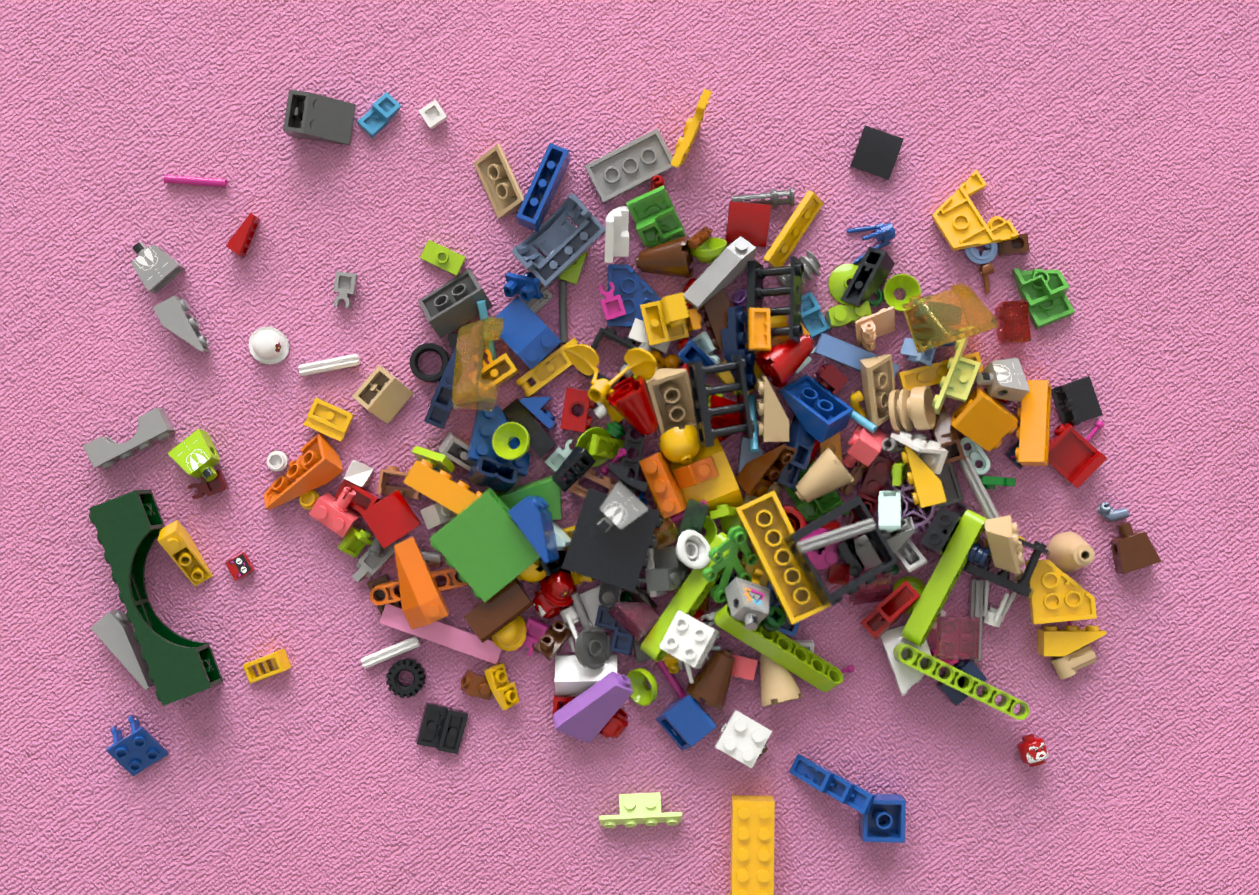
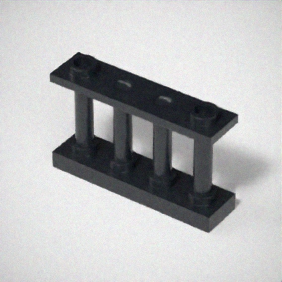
M791 256V266L764 268L756 260L748 261L746 343L749 344L748 309L763 308L762 299L764 297L790 295V305L788 307L769 308L770 315H789V327L771 328V337L789 335L790 340L800 343V337L803 334L801 325V291L804 264L797 257ZM790 274V286L763 288V279L765 277Z
M742 354L731 355L732 362L711 366L702 365V361L687 362L700 446H714L716 437L742 433L743 438H754L755 426L751 420L744 373L746 362L742 358ZM733 370L735 383L707 387L705 385L704 377L706 375ZM736 391L738 404L716 408L708 406L707 398L709 396ZM739 412V425L718 429L711 427L710 419L712 417Z
M1019 538L1022 545L1032 549L1033 552L1021 580H1018L1017 583L1009 580V571L1001 569L997 575L989 572L992 554L985 568L982 569L978 565H972L967 561L963 571L1031 599L1034 591L1029 588V581L1041 553L1049 556L1051 552L1046 549L1047 545L1035 541L1032 544Z

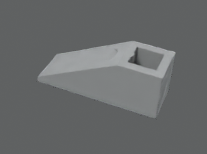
M174 295L153 307L162 326L201 352H210L207 347L209 342L204 335L200 334L198 330L200 325L195 317H191L188 311L190 310L189 304L184 298L182 299Z
M912 516L901 519V529L888 532L884 529H879L893 553L916 531ZM862 535L854 540L856 553L866 570L882 563L866 535Z

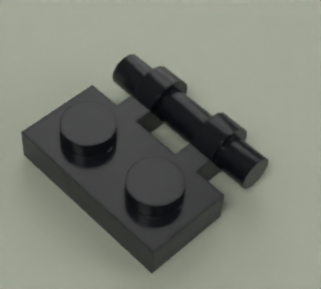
M851 537L839 542L837 552L842 560L845 559L846 563H849V574L853 577H858L863 571L864 565L856 553L854 540Z

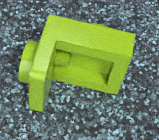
M728 504L716 506V510L709 511L711 519L720 520L723 532L729 531L734 526H742L735 513V509L738 507H729Z
M352 527L338 548L357 558L366 544L372 545L373 540L370 538L372 535L363 528L359 531Z

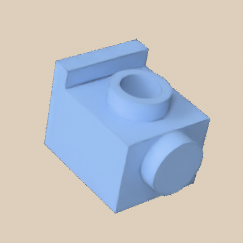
M905 338L901 347V354L907 356L908 361L921 362L931 366L937 346L929 344L927 341Z

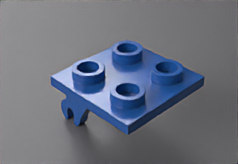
M134 715L128 717L131 725V734L123 739L121 730L117 731V726L112 727L113 744L106 748V751L132 776H135L168 755V751L140 726L139 720H135Z

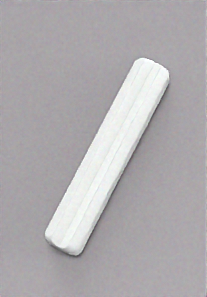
M357 354L302 364L299 365V373L301 376L357 366L360 364V359Z
M414 636L361 659L362 666L366 669L420 646V641L417 636Z

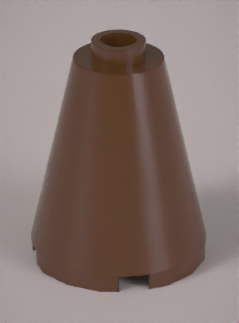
M688 236L640 251L639 256H636V267L645 273L691 278L693 276V268H689V265L693 262V255L690 253V248L687 245L689 243Z
M725 648L717 649L693 678L694 683L688 684L686 692L696 700L702 699L710 707L722 709L726 702L735 658L732 656L733 652Z

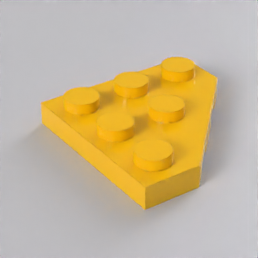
M1049 559L1038 560L1029 581V588L1034 591L1031 599L1029 598L1032 624L1097 618L1095 597L1079 586L1077 582L1057 568Z

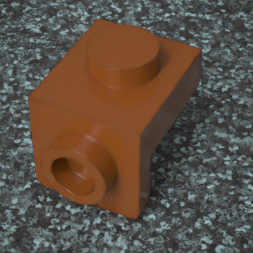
M471 670L466 671L461 680V690L467 695L490 700L492 691L486 676L475 674Z

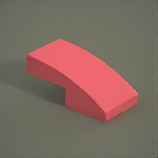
M733 653L732 656L735 658L732 676L754 681L758 660Z

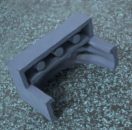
M574 193L569 194L560 208L540 226L539 231H535L521 244L514 246L512 253L548 288L606 233V228ZM567 217H570L578 227L576 228ZM536 246H537L547 257H544V256L536 249Z

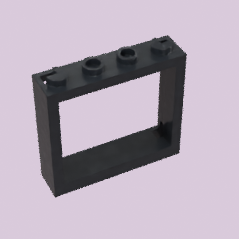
M859 495L784 538L823 606L829 603L833 606L843 600L841 596L846 593L849 596L860 590L859 585L863 583L868 585L877 580V574L882 573L884 575L893 569L892 565L899 562L876 525L874 530L866 532L865 535L882 563L830 594L806 552L800 553L798 551L797 543L801 538L849 510L852 511L858 523L873 519Z

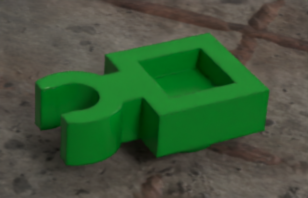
M979 476L985 489H995V485L1014 487L1016 485V478Z

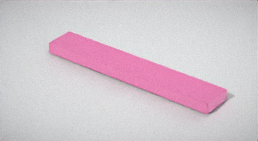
M390 603L385 605L379 621L381 624L493 664H497L501 649L495 645L493 640L488 639L482 643L476 634L438 620L429 625L411 630L402 607Z

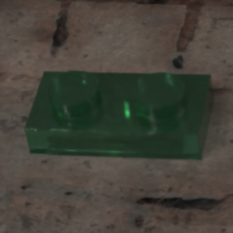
M691 498L688 500L677 539L686 530H694L701 534L710 505Z

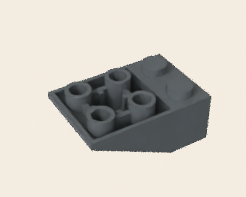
M289 89L283 131L289 137L350 145L356 105L310 92Z

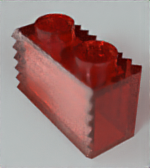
M1027 300L1001 302L996 307L995 317L999 320L1000 328L997 329V338L1001 340V345L1031 341Z

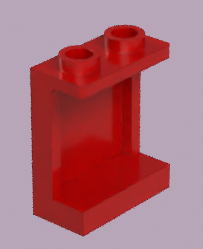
M1060 424L1054 430V435L1049 439L1048 463L1074 487L1078 488L1107 457L1094 448L1071 424Z

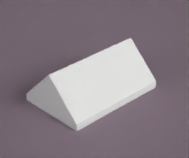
M611 654L608 661H605V665L598 669L583 667L578 662L576 655H556V696H579L612 671L618 673L617 654Z

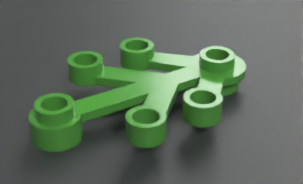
M742 526L732 527L728 531V539L718 547L712 548L708 553V557L716 563L704 569L702 573L703 578L708 582H712L716 579L717 572L723 569L719 584H716L710 590V597L717 603L727 601L725 588L728 586L733 568L738 575L737 578L743 579L746 576L744 580L749 582L752 579V576L744 570L737 557L740 548L744 555L743 561L746 564L753 566L758 560L757 555L750 551L746 543L748 534ZM729 549V553L723 557V552Z

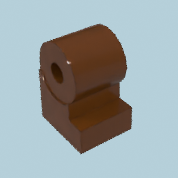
M1028 233L1019 234L1018 238L997 242L998 256L1028 254L1030 252Z

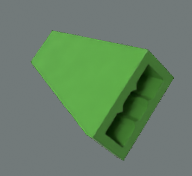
M552 476L510 488L504 493H495L509 510L527 496L543 497L549 504L548 509L551 512L552 520L561 519V489L551 479Z

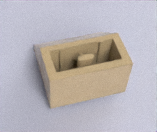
M378 365L352 397L386 424H389L415 393L385 367Z
M1011 515L985 520V531L994 566L1015 574H1021V565H1024V551L1022 542L1019 541L1017 523L1012 522Z

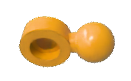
M650 351L656 359L658 368L661 369L665 366L668 369H677L680 366L677 355L670 354L663 358L660 352Z

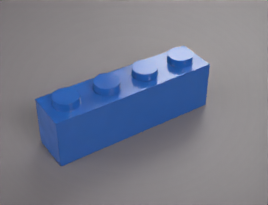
M549 143L516 216L520 225L537 232L539 231L571 160L569 150Z

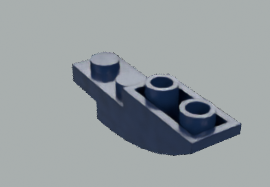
M743 306L727 308L728 327L720 329L723 351L727 363L732 362L731 355L742 354V358L746 362L744 373L747 391L755 389L756 375L754 374L755 354L753 351H749V347L745 348L746 333L744 332V323L746 321V314Z
M457 344L430 402L431 405L424 419L425 422L440 429L445 428L477 352Z
M794 415L789 428V442L784 443L788 444L787 446L796 448L798 451L782 470L780 476L774 481L793 490L801 471H806L815 442V438L804 430L796 415Z

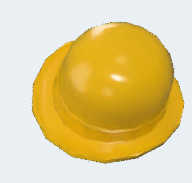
M519 615L491 637L495 645L501 650L508 652L520 648L527 634L525 621Z

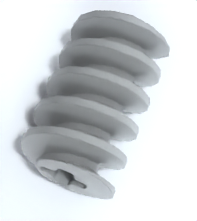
M810 251L807 252V257L804 255L800 257V261L804 264L803 285L806 284V277L811 281L813 280L812 273L817 276L820 275L818 270L821 268L820 263ZM790 274L775 276L781 287L790 286Z

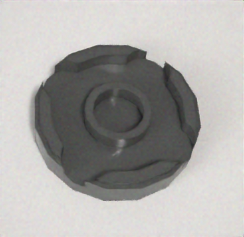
M598 627L585 628L576 639L575 654L578 662L583 667L598 669L604 666L605 661H608L610 658L611 639L606 635L604 629Z

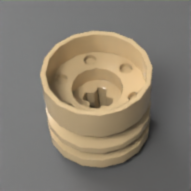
M929 386L914 387L911 390V394L908 389H901V391L892 390L890 392L888 401L889 417L893 430L896 433L912 431L914 426L917 430H928L935 427L936 414L932 406L934 396Z

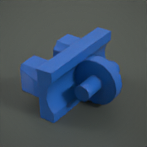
M509 272L505 275L507 283L503 286L506 297L512 298L515 294H518L522 300L528 302L532 298L541 299L543 297L539 288L540 280L532 272H526L524 276Z

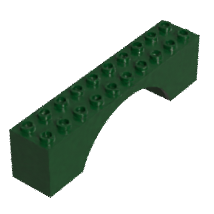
M135 490L90 507V521L96 527L98 532L96 535L97 540L104 548L105 561L110 564L112 579L120 591L119 598L127 609L126 617L133 625L134 638L142 649L141 657L147 663L149 678L154 682L157 689V699L164 706L223 682L210 644L184 638L172 631L160 620L148 599L145 587L146 560L150 548L159 535L160 529L165 527L152 491Z

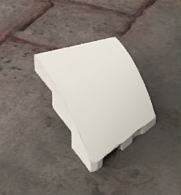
M620 206L612 210L606 217L605 263H613V256L629 257V209L627 206Z
M905 625L888 630L880 636L887 659L894 673L896 684L902 696L906 695L907 691L915 683L922 680L925 674L896 660L893 655L895 646L899 643H905L931 655L926 640L919 647L901 637ZM907 648L901 653L902 659L907 658L909 655ZM923 658L920 661L921 668L927 665V658Z

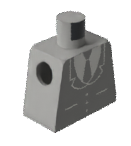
M139 242L132 248L138 257L131 264L149 292L157 294L185 269L173 257L154 244L147 248L143 242Z
M1019 358L992 361L982 373L979 372L976 376L977 384L985 385L988 395L992 398L1020 402L1030 392Z
M618 481L600 507L605 516L597 525L605 533L614 524L618 528L623 529L645 513L648 508L624 484Z

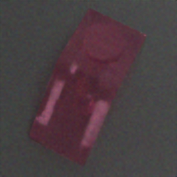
M617 602L607 612L637 640H640L647 634L660 618L654 609L645 603Z

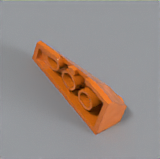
M319 432L301 448L303 453L296 461L292 460L288 464L289 469L285 475L278 476L264 493L267 510H271L329 483L343 471L340 456L323 434Z
M414 536L394 545L402 611L411 630L429 625L448 616L450 610Z

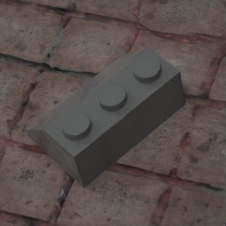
M468 269L418 300L428 322L440 339L451 334L462 325L469 323L470 320L479 315L477 301L485 300L487 310L493 307L471 269Z

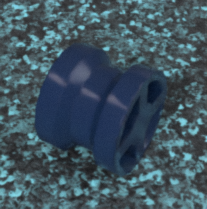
M975 543L969 552L967 561L970 563L975 562L983 569L991 557V551L989 548L984 549L980 544Z

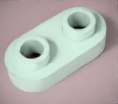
M968 437L961 438L960 442L965 457L968 456L978 475L985 474L990 468L989 458L980 445ZM969 443L971 448L966 451L964 444ZM977 460L982 462V466L979 468L975 466Z

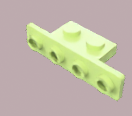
M963 333L962 338H958L954 347L956 354L954 357H950L947 369H949L948 374L943 376L940 382L941 392L939 395L936 394L933 399L932 406L934 407L935 414H940L946 397L967 403L981 367L980 362L962 357L968 343V334Z
M660 792L619 794L620 815L599 816L600 826H604V828H615L616 825L636 827L637 824L656 826L658 823L677 825L678 822H682V812L661 813Z

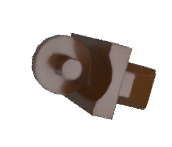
M556 620L533 646V650L541 653L550 661L555 654L560 652L561 647L571 637L572 632L566 628L565 624Z

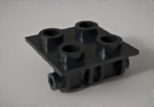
M1090 376L1051 389V394L1063 425L1069 423L1074 426L1080 424V422L1103 415Z

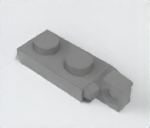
M396 540L383 549L385 553L381 555V558L369 554L370 550H368L358 560L356 566L359 569L352 578L358 583L365 576L370 578L372 575H375L395 553L394 545L400 542Z

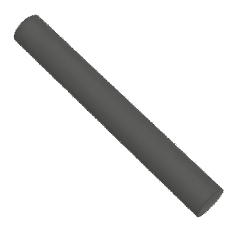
M559 281L560 343L562 344L568 342L566 281Z

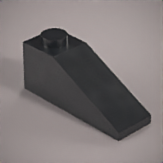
M872 247L868 248L841 298L842 302L860 307L886 281L895 264L886 251Z
M518 398L502 410L510 422L519 423L527 430L530 436V447L540 458L557 445Z

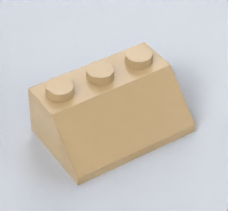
M661 368L656 370L652 378L644 380L657 417V429L660 435L674 427H679L681 430L686 429L685 425H692L697 428L690 379L686 369Z

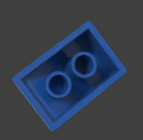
M518 296L490 321V327L531 370L561 342L550 328Z
M807 374L785 386L780 391L804 430L820 443L845 429L854 410Z
M527 496L509 510L508 513L545 564L557 561L559 554L551 512L548 509L549 504L543 497Z

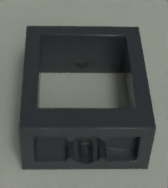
M606 327V329L600 328L591 345V348L596 351L604 336L628 350L638 347L635 346L636 342L626 336L624 339L616 336L618 332L609 327ZM578 370V373H580V374L584 375L585 377H587V378L593 380L594 373H593L591 376H588V375H585V374L581 373V372ZM598 373L597 380L606 379L609 382L611 381V379ZM620 377V378L611 386V389H613V387H614L616 384L619 383V381L621 380L622 377Z
M941 506L921 541L923 547L942 557L950 541L947 539L949 536L952 538L962 519L960 515Z

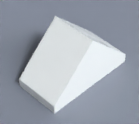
M910 538L894 553L902 570L908 573L927 563L925 557Z

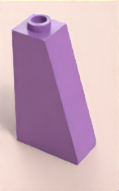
M613 671L553 714L555 730L590 744L633 693L630 679L624 674L620 675Z

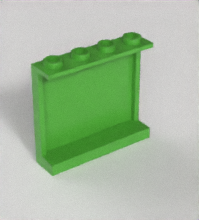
M490 487L430 537L432 547L445 556V562L451 568L454 567L458 571L459 578L464 583H468L472 587L473 594L484 602L540 558V555L509 515L508 507Z

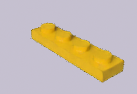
M808 190L763 259L772 268L783 266L824 203L814 192Z
M979 352L962 356L980 362L979 372L984 370ZM949 360L898 373L901 388L911 391L914 387L939 384L942 377L948 374L949 369H947Z

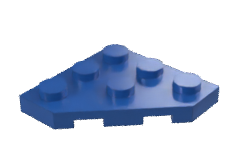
M608 264V291L611 289L609 282H613L615 286L613 294L614 296L620 294L626 315L607 321V327H632L635 318L643 321L640 305L659 301L661 298L640 278L630 265Z
M480 400L477 404L467 460L475 462L479 457H490L498 463L513 465L518 469L517 475L525 477L528 472L530 454L527 451L519 459L506 460L495 453L492 446L493 434L499 426L509 421L499 406ZM519 438L511 439L509 443L510 448H518L520 440Z

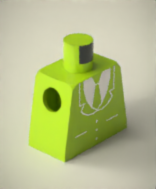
M197 429L168 452L169 456L190 476L195 478L203 476L206 481H212L218 475L213 467L220 462V457L210 435L201 429Z

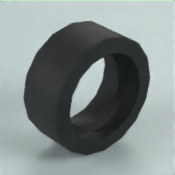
M424 343L413 350L410 357V368L418 379L435 383L440 381L450 358L441 346L434 343ZM426 351L437 352L442 359V367L436 374L427 375L419 369V357Z

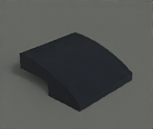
M865 125L850 166L889 180L904 139Z
M609 462V470L620 482L646 495L648 483L629 478L631 473L629 468Z
M426 702L416 744L434 747L438 751L458 754L468 713Z

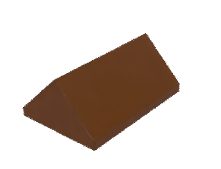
M513 579L486 602H482L466 614L464 618L480 641L484 643L533 604L523 584Z

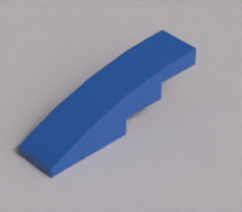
M797 754L789 773L820 792L826 793L839 802L849 805L863 815L868 814L876 797L853 782L800 754Z

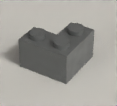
M676 545L654 547L656 568L646 570L647 591H670L681 588L690 575L688 566L682 563L676 555Z

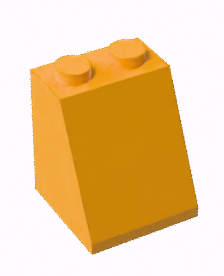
M980 385L969 395L967 403L963 402L951 415V425L988 452L993 448L997 449L1003 442L1002 438L1007 433L1009 435L1013 433L1018 427L1017 417L995 398L990 397L988 392Z

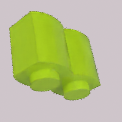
M866 300L860 307L853 305L834 306L825 313V318L829 327L835 329L843 327L847 323L855 324L860 318L870 316L872 313L869 301Z

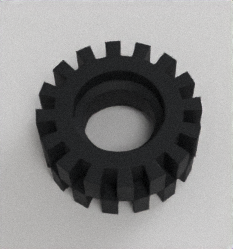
M409 658L401 659L393 664L386 676L388 678L386 683L390 686L388 689L392 690L395 696L400 695V698H409L416 695L424 686L426 675H424L425 670L421 668V664L416 663L414 659L409 660ZM408 670L413 674L414 681L411 685L404 686L399 682L398 677L401 671Z

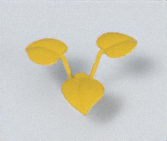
M584 344L564 348V352L569 360L581 373L588 376L594 373L593 380L590 382L593 386L588 390V396L594 402L599 403L602 401L612 422H619L624 418L606 400L607 394L611 395L614 392L611 386L630 369L637 378L641 376L643 380L652 378L657 370L656 359L651 353L644 349L633 348L624 355V360L629 366L610 382L606 379L597 380L599 369L596 366L599 364L600 359L593 348Z

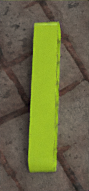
M969 509L964 513L909 617L901 637L919 647L923 645L967 563L970 550L978 542L985 528V520L987 518Z
M724 532L719 533L710 544V548H716L728 539L727 534ZM729 549L723 552V557L729 553ZM711 560L706 567L692 570L642 642L640 649L654 661H661L668 653L659 648V645L677 611H682L693 617L711 588L722 575L723 569L717 572V577L712 582H708L702 576L704 569L711 567L716 562Z
M728 603L714 615L715 623L721 629L819 690L829 692L843 682V674L837 667L778 630L768 632L762 627L761 622L758 624L757 629L747 630L744 621L731 616Z
M899 643L893 650L896 660L1015 719L1024 720L1029 715V706L1024 701L908 644ZM907 648L909 655L907 658L902 659L901 653ZM923 658H927V665L921 668L920 661ZM945 667L946 673L943 677H940L939 670ZM963 676L965 681L963 685L958 686L957 681ZM979 686H982L983 692L980 695H977V688ZM1001 695V702L995 704V698ZM1019 704L1020 709L1014 714L1013 709L1015 705Z

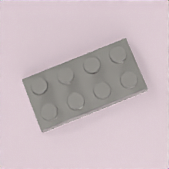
M657 128L585 165V169L604 204L651 180L655 175H660L674 168V166L670 165L673 157Z

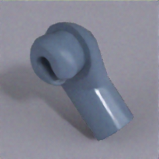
M1103 502L1098 507L1099 514L1108 521L1129 517L1127 508L1114 510L1109 506L1110 503Z

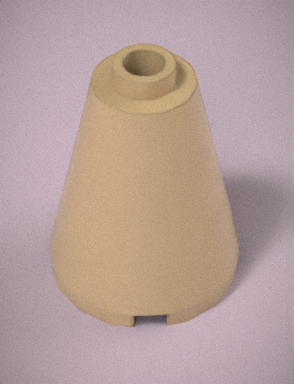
M828 447L796 484L797 490L795 494L802 502L804 500L810 502L851 483L854 478Z
M1074 532L1056 534L1047 546V550L1051 552L1048 559L1065 573L1076 572L1094 560V550L1083 537Z
M760 655L762 707L803 698L792 673L765 655Z

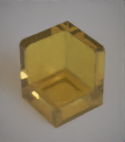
M663 517L660 528H655L654 535L658 539L656 546L658 550L676 540L678 528L669 517L666 519Z

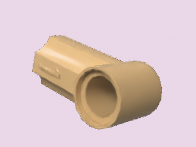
M1089 645L1067 656H1054L1050 659L1059 679L1069 678L1075 675L1077 670L1097 662L1096 655Z

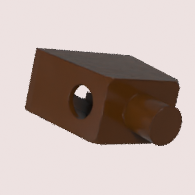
M1130 522L1118 525L1121 536L1111 539L1114 567L1117 573L1125 574L1161 562L1145 531L1133 532Z

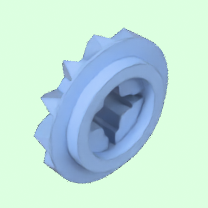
M997 243L982 245L989 250H984L981 254L975 247L966 248L965 254L970 261L977 264H986L995 258L998 251Z

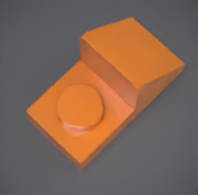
M712 456L673 470L680 489L691 487L719 476Z

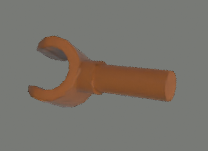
M986 263L979 267V273L984 280L985 293H989L988 275L994 273V268L991 263Z

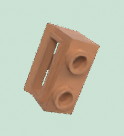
M387 465V469L380 470L377 494L390 495L399 489L403 497L421 499L422 493L415 489L387 485L389 475L407 477L411 469H407V472L399 471L400 467Z
M589 469L583 475L609 488L608 494L615 487L613 485L614 480L606 476L601 479L595 476L596 471ZM579 478L570 487L569 491L585 499L588 489L577 485L580 480Z

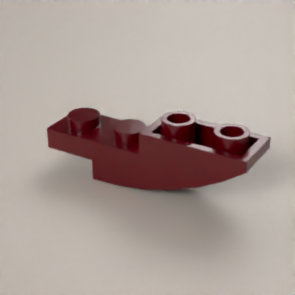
M879 454L868 466V469L865 470L856 496L859 495L872 518L879 504V491L883 490L895 462L893 459ZM851 510L846 526L858 523Z

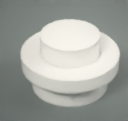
M273 451L267 457V465L273 471H282L288 464L286 454L281 451Z

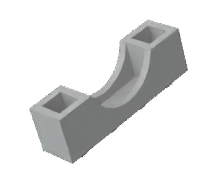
M155 408L139 416L136 434L125 443L120 444L110 437L101 436L83 445L93 467L103 468V470L111 468L115 465V461L132 457V452L138 449L140 451L152 446L151 443L157 439L162 441L170 437L169 433L175 431L164 408Z

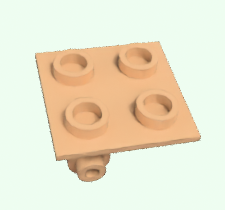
M894 306L881 309L879 312L870 316H864L855 322L857 346L862 344L865 350L872 352L876 349V338L895 331Z

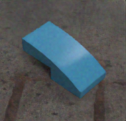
M386 92L372 104V109L357 121V125L371 138H374L401 109V105Z
M810 291L801 296V321L809 332V336L814 339L820 336L821 333L830 331V327L821 313L818 302Z

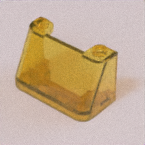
M963 283L951 286L952 290L922 298L921 294L909 298V303L902 305L917 353L999 327L997 318L969 285L964 286Z
M488 317L466 324L459 329L452 388V401L457 407L493 411L497 402V387L492 381L481 379L484 349H488L489 344L493 340L500 339L504 318Z

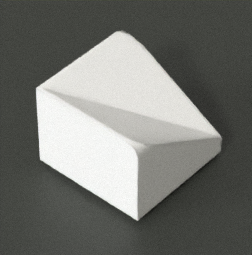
M353 460L344 479L364 488L374 469L357 460Z

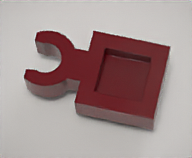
M222 470L216 471L218 475L212 481H206L202 476L200 477L201 484H190L188 486L189 489L195 487L198 489V494L192 496V498L199 499L203 497L205 492L210 497L229 489Z

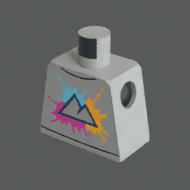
M737 577L725 588L731 616L744 621L747 630L757 629L758 624L769 613L770 589Z

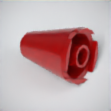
M804 334L800 337V343H795L790 339L772 346L770 351H761L756 354V363L766 377L770 376L773 379L771 383L774 386L782 388L813 351L814 342L809 335Z
M632 376L616 384L613 387L614 392L611 395L608 393L606 396L609 405L640 434L650 435L654 433L657 429L658 421L643 378L638 376V379H634Z

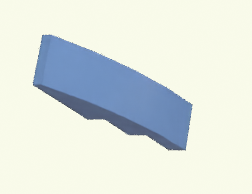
M821 333L814 353L860 373V359L878 356L824 333ZM893 363L894 379L900 366Z

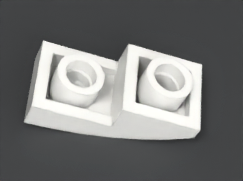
M635 318L628 338L638 343L645 342L649 344L644 321ZM670 342L650 347L653 350L666 354Z

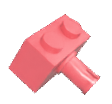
M858 424L852 432L853 436L848 441L850 445L848 454L842 460L843 464L848 468H853L857 461L868 467L880 453L882 441L886 437V433L878 428L874 433H871Z
M349 487L343 488L338 499L329 492L322 495L309 513L310 516L342 538L348 534L352 527H355L362 516L348 506L356 495L354 490L350 493L351 488Z

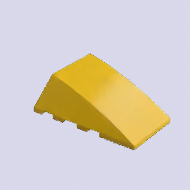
M717 437L714 440V446H700L699 452L690 463L712 456L719 476L681 489L688 507L705 499L708 507L697 512L705 514L716 510V506L728 504L729 507L744 505L740 489ZM672 462L670 464V467L673 471L674 469L688 465L690 463L681 464ZM648 484V488L651 492L655 505L658 511H660V516L663 517L661 510L656 502V499L652 493V490Z

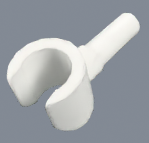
M602 401L596 402L598 407L593 410L599 419L607 415V409L602 404Z

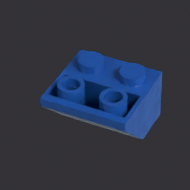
M690 694L670 703L655 719L682 751L695 745L716 728L711 716L702 710L698 701L691 697Z

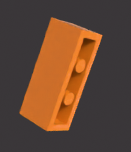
M662 452L639 461L664 519L688 508V504L678 486L670 464Z

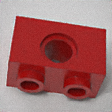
M566 388L560 429L582 433L586 429H590L592 417H588L589 408L593 409L594 401L589 398L588 391ZM576 405H581L584 408V413L579 417L574 416L572 413Z

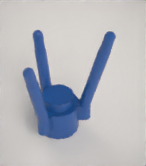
M880 223L846 230L847 233L875 230L874 233L862 238L864 241L876 238L878 242L881 241V243L874 247L875 249H880L890 244V240L896 237L891 223ZM865 254L854 260L853 264L856 265L862 261Z

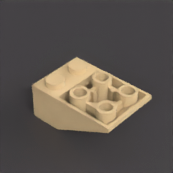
M760 373V378H757L756 388L760 395V399H756V410L760 415V419H757L758 436L762 437L763 442H789V420L765 374Z

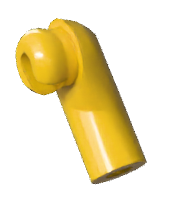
M667 653L661 661H664L670 673L676 674L680 670L678 659Z

